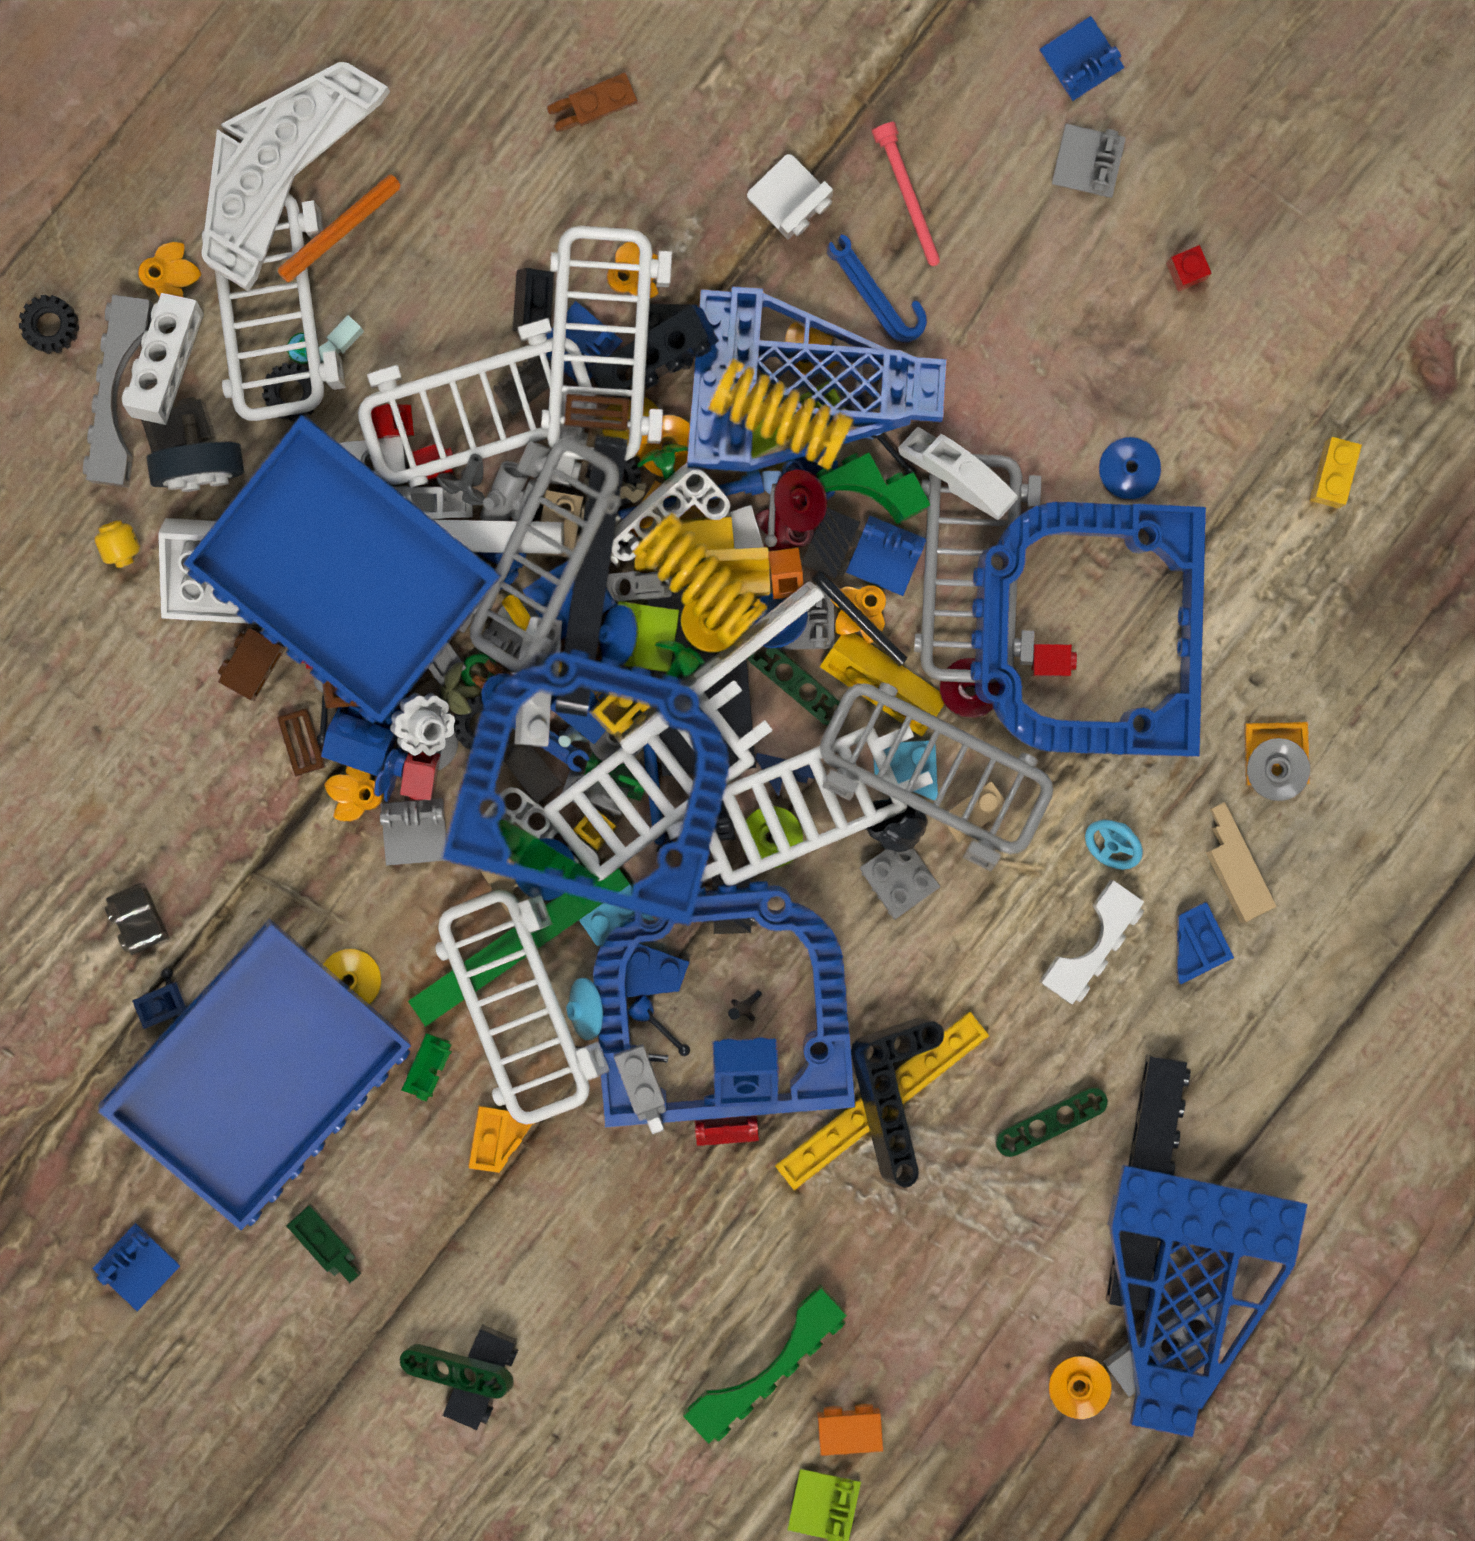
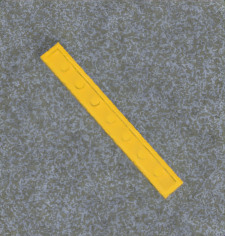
M970 1011L944 1031V1038L940 1046L912 1056L894 1070L902 1104L906 1103L989 1037L988 1033ZM880 1082L877 1085H875V1089L878 1088ZM862 1097L855 1101V1107L846 1108L775 1165L793 1190L800 1187L870 1131ZM887 1106L882 1111V1118H885L887 1115Z

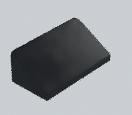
M532 268L517 270L513 313L514 332H518V327L547 318L551 326L554 272Z

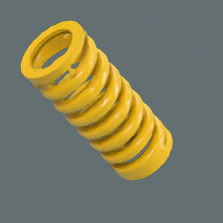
M733 358L711 400L708 410L718 415H724L733 405L730 415L731 421L739 423L748 413L746 428L750 431L755 430L764 419L761 427L762 437L766 439L771 437L779 427L776 436V443L779 446L787 444L795 433L791 444V450L795 454L800 453L810 440L806 453L809 461L816 460L825 446H827L824 456H821L818 464L829 470L854 419L843 413H837L824 431L830 415V407L827 405L821 406L809 423L815 407V400L812 397L805 399L793 417L800 398L798 390H792L778 410L785 390V385L782 382H777L762 404L770 377L766 374L761 375L747 396L755 373L752 367L745 368L730 391L731 386L734 384L733 380L736 372H741L744 366L743 363Z
M671 512L632 552L642 560L647 555V552L655 547L646 559V567L652 569L665 561L659 569L657 576L659 580L664 581L677 573L669 585L670 591L673 593L679 592L690 584L681 597L683 604H690L703 595L693 609L695 616H702L716 606L705 621L707 628H714L730 616L717 634L718 639L728 647L765 611L767 606L759 599L752 604L755 597L752 591L743 593L733 601L740 592L743 583L740 579H735L721 589L731 574V570L728 567L721 568L709 577L719 562V558L716 555L709 556L696 566L706 553L707 546L704 543H699L684 554L694 541L695 534L692 531L684 533L670 544L683 526V522ZM752 604L754 607L745 613V611Z

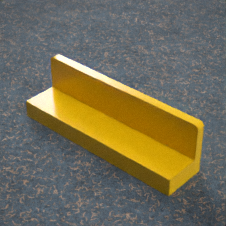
M856 633L842 634L820 665V668L848 687L866 683L879 688L882 682L890 684L898 690L895 697L937 717L944 706L939 690L904 666H898L888 655L872 644H868ZM863 695L864 698L877 706V701ZM885 705L882 708L884 712L903 724L906 718L905 715ZM913 719L909 724L911 730L921 737L929 728Z

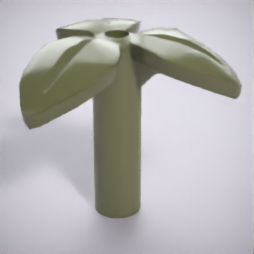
M463 662L455 663L444 676L446 687H440V698L449 704L450 710L460 715L472 712L465 698L481 696L482 690L479 686H459L458 681L461 676Z

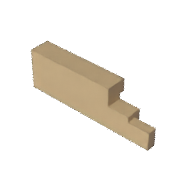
M1223 802L1209 809L1217 824L1212 830L1220 846L1207 851L1206 854L1240 923H1245L1277 906L1226 803Z

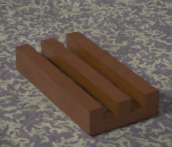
M566 394L564 426L627 431L629 399ZM572 401L621 405L622 411L572 407ZM571 414L622 419L621 424L572 420Z
M308 708L277 717L295 777L326 768L324 759L321 757V749L316 740L317 736ZM301 716L303 717L305 727L309 736V740L313 749V753L317 762L313 765L298 720V717ZM288 720L292 721L306 767L300 768L286 723Z

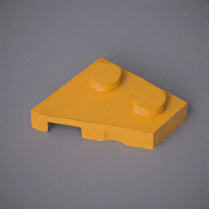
M478 1105L468 1168L500 1173L508 1162L510 1155L518 1148L523 1141V1137L534 1124L517 1122L506 1109Z

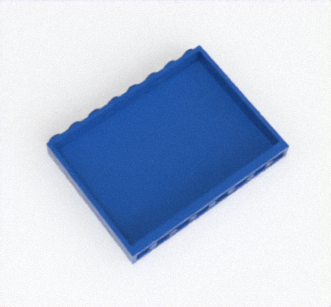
M301 416L183 563L190 569L187 572L190 577L200 584L207 582L214 588L212 594L224 604L230 601L238 607L239 610L236 613L249 624H252L254 621L263 628L261 632L263 636L274 644L280 641L288 648L285 653L299 664L302 661L313 668L310 673L324 684L327 681L337 688L335 694L348 704L354 701L362 708L359 713L373 724L376 720L383 723L388 719L502 577L490 565L305 416Z
M269 918L98 1103V1112L238 1229L242 1230L247 1224L251 1226L259 1219L262 1214L261 1209L268 1201L273 1203L283 1191L282 1186L289 1178L294 1180L304 1169L303 1163L310 1155L315 1157L320 1153L326 1144L324 1140L332 1132L336 1134L342 1129L347 1121L345 1117L353 1109L357 1111L364 1105L368 1099L367 1093L374 1086L378 1088L386 1081L390 1068L395 1063L397 1065L401 1064L408 1057L411 1044L404 1034Z

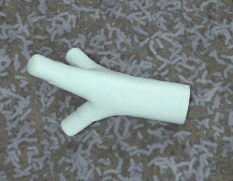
M571 725L566 730L559 731V736L561 737L558 741L562 747H568L575 740L585 743L588 741Z

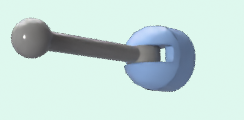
M763 471L761 473L764 490L770 494L768 535L765 538V544L769 547H773L777 543V538L774 535V493L776 485L782 477L781 471Z

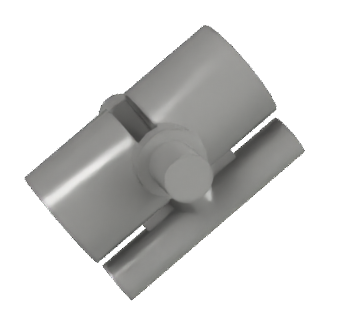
M512 461L503 462L493 482L492 490L483 501L484 506L480 513L481 520L509 521L512 517V521H518L537 480H529L525 489V483L529 475L517 470L518 463Z

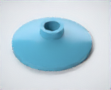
M579 978L571 987L566 1011L577 1034L584 1040H593L599 1035L602 1027L603 1009L601 998L591 980Z

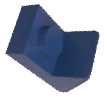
M757 753L755 760L760 768L764 770L787 759ZM810 765L792 771L796 782L807 784L809 778L815 779ZM781 776L769 781L778 797L782 786Z
M178 982L171 983L132 1000L143 1029L178 1016L188 1007Z

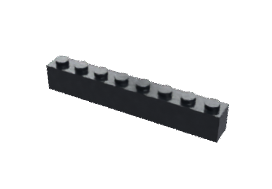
M1146 1054L1128 1166L1174 1175L1175 1161H1171L1173 1148L1178 1149L1180 1142V1130H1176L1178 1118H1183L1186 1101L1181 1099L1183 1087H1188L1191 1069L1186 1068L1187 1062ZM1124 1230L1120 1231L1119 1239L1126 1276L1151 1280L1158 1253H1156L1157 1243L1161 1241V1238ZM1113 1253L1106 1301L1110 1305L1122 1306ZM1128 1283L1131 1308L1146 1311L1151 1287Z

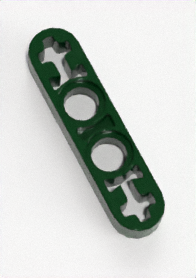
M768 648L766 654L773 659L775 654L781 657L774 662L769 671L765 668L769 661L764 657H760L757 660L754 657L755 652L748 657L752 665L824 725H829L832 717L830 719L825 717L826 709L820 705L818 710H815L812 706L820 701L822 694L828 697L824 700V703L829 707L838 706L841 700L779 648ZM783 663L790 665L794 672L792 678L787 681L780 680L776 676L777 666ZM807 683L814 685L817 689L816 698L810 701L802 699L799 693L800 687Z
M1097 1087L1085 1088L1002 1129L995 1138L996 1148L1005 1157L1017 1156L1102 1114L1108 1105L1107 1096ZM1090 1093L1095 1097L1101 1096V1100L1098 1102L1099 1108L1094 1110L1093 1107L1088 1106L1082 1109L1086 1115L1080 1118L1079 1109L1073 1104V1101L1078 1099L1079 1104L1082 1105L1089 1100L1087 1095ZM1064 1106L1072 1108L1074 1112L1073 1120L1067 1124L1060 1123L1056 1116L1057 1111ZM1035 1120H1041L1046 1125L1045 1134L1038 1138L1031 1136L1028 1130L1030 1123ZM1023 1126L1024 1135L1030 1143L1024 1145V1140L1021 1139L1014 1143L1015 1149L1012 1151L1008 1147L1002 1148L1001 1144L1005 1142L1004 1136L1009 1134L1011 1138H1015L1021 1135L1017 1129Z
M414 1344L407 1348L400 1355L399 1359L401 1368L410 1376L494 1399L505 1396L514 1385V1378L511 1372L502 1366L421 1344ZM437 1361H442L447 1365L448 1374H443L439 1371ZM465 1368H469L475 1373L476 1382L466 1378Z

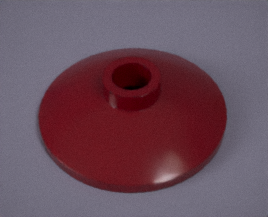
M796 469L785 473L778 481L774 493V503L781 521L790 529L798 532H806L816 528L822 522L827 509V497L820 480L807 470Z
M975 658L960 659L952 663L947 669L970 670L971 663L975 661ZM940 681L942 701L954 714L964 718H977L993 710V703L981 701L976 694L969 696L965 693L966 688H975V683ZM988 683L987 687L990 694L997 695L1000 689L999 683Z

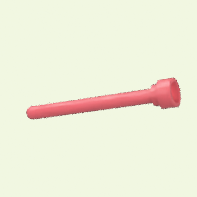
M895 122L883 124L872 130L875 142L880 144L881 148H885L928 264L936 266L939 264L940 258L896 145L899 132Z

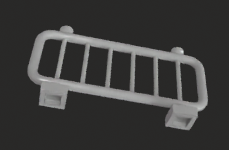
M561 439L554 444L552 449L529 441L517 470L538 479L496 568V571L502 577L469 617L473 619L470 627V637L473 645L515 672L532 667L539 655L545 657L552 651L553 642L547 638L605 512H615L620 504L619 497L614 494L619 481V471L616 464L611 459L576 439ZM571 451L605 471L606 481L600 493L556 468L564 452ZM553 474L597 499L587 522L543 497ZM540 503L584 528L574 551L530 526ZM527 531L570 556L561 579L556 578L517 554ZM514 559L557 585L547 608L504 582ZM501 588L544 614L534 637L491 610ZM488 616L531 642L525 656L521 660L509 655L483 637L482 630Z
M972 454L987 467H1001L1009 472V487L1017 495L1018 499L1008 509V520L940 517L941 493L952 492L949 491V487H941V479L929 473V480L922 481V489L931 505L927 508L921 634L915 633L914 652H921V667L925 674L934 680L975 683V680H971L970 670L940 669L933 663V647L972 648L971 642L934 641L935 616L973 617L972 611L935 610L936 585L977 587L974 586L973 580L937 579L938 554L980 556L984 551L938 548L939 523L1009 526L1013 520L1021 515V502H1027V510L1040 505L1041 476L1029 475L1028 484H1022L1021 468L1016 461L1007 456ZM995 553L992 555V557H1001ZM1018 579L1009 584L1007 664L1011 667L1014 664V657H1020V665L1033 664L1034 631L1022 630L1021 638H1015ZM991 679L988 683H997V681Z
M882 682L879 688L870 684L861 683L848 688L821 739V756L827 764L837 769V772L832 769L830 770L822 786L823 788L850 801L859 785L858 782L854 781L855 778L978 840V842L973 840L969 844L963 858L989 871H992L1001 854L995 852V849L1006 854H1016L1027 848L1053 794L1052 781L1045 772L1035 767L1038 762L1035 757L1027 753H1021L1019 758L895 697L898 690L890 684ZM864 695L877 701L878 704L850 760L847 761L834 754L832 746L855 699ZM885 705L905 715L906 718L876 776L855 765V762ZM913 719L933 729L934 732L904 790L884 780L883 777ZM941 733L961 743L962 746L934 804L912 794L911 791ZM969 747L991 759L962 818L939 806ZM997 761L1019 773L991 831L988 832L967 820ZM1025 775L1039 783L1041 791L1019 838L1014 842H1009L996 836V833Z

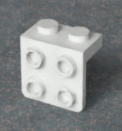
M787 154L748 191L747 198L788 240L794 234L799 236L810 225L808 220L816 212L820 215L832 204L833 189L825 181L820 184L793 155Z

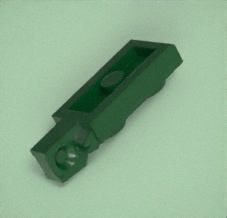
M309 1204L286 1225L326 1272H330L333 1276L340 1272L349 1283H352L362 1274L352 1262L356 1258L353 1252H351L352 1249L312 1204Z

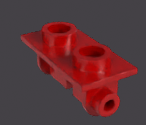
M757 1115L695 1120L697 1146L759 1141Z

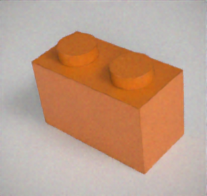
M873 1404L856 1405L855 1410L842 1411L841 1406H830L823 1408L824 1412L817 1413L821 1456L883 1451L881 1413L879 1408H873Z

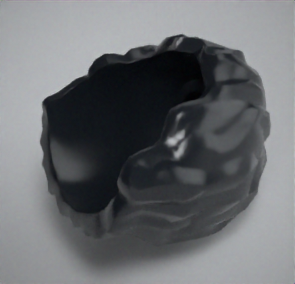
M891 798L873 801L876 810L893 804ZM907 805L905 812L870 826L866 830L870 837L882 844L884 849L903 852L914 848L920 841L921 836L925 834L928 819L926 814Z

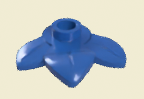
M396 748L389 752L384 763V770L378 774L375 780L374 794L379 797L384 793V800L386 802L389 801L394 790L397 776L403 777L404 763L408 753H404L402 748Z

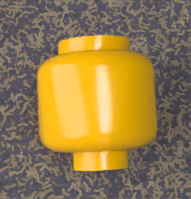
M116 520L98 528L99 533L95 536L94 541L104 563H115L117 568H121L134 562L133 556L140 551V545L130 524H123L121 520Z

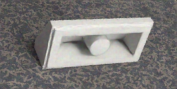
M751 505L727 513L726 516L732 518L735 549L764 547Z

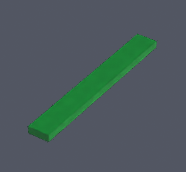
M618 868L602 881H598L595 887L619 893L629 886L630 883ZM563 894L545 905L552 925L531 932L537 949L603 903L587 899L583 905ZM512 928L464 962L466 970L470 971L523 950L516 928ZM524 955L469 977L475 992L527 956ZM452 970L414 996L408 1003L426 1027L465 999Z

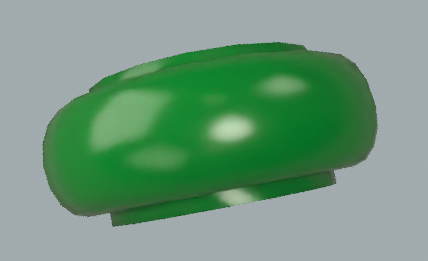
M476 653L467 657L463 662L466 669L461 672V679L466 686H477L470 675L471 668L477 663L485 664L488 659L493 662L495 660L483 653ZM489 672L488 677L486 679L488 680L491 676H494L495 674Z

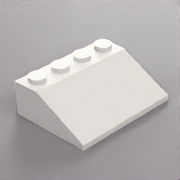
M165 518L158 532L161 618L248 623L236 613L239 610L238 607L230 601L227 604L221 602L212 594L214 588L207 582L200 584L187 574L190 569L183 564L217 521Z

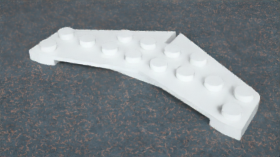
M339 62L222 123L221 126L224 130L241 139L242 142H237L217 129L202 246V258L211 269L249 291L259 276L294 176L380 106L390 92L388 87L349 63Z

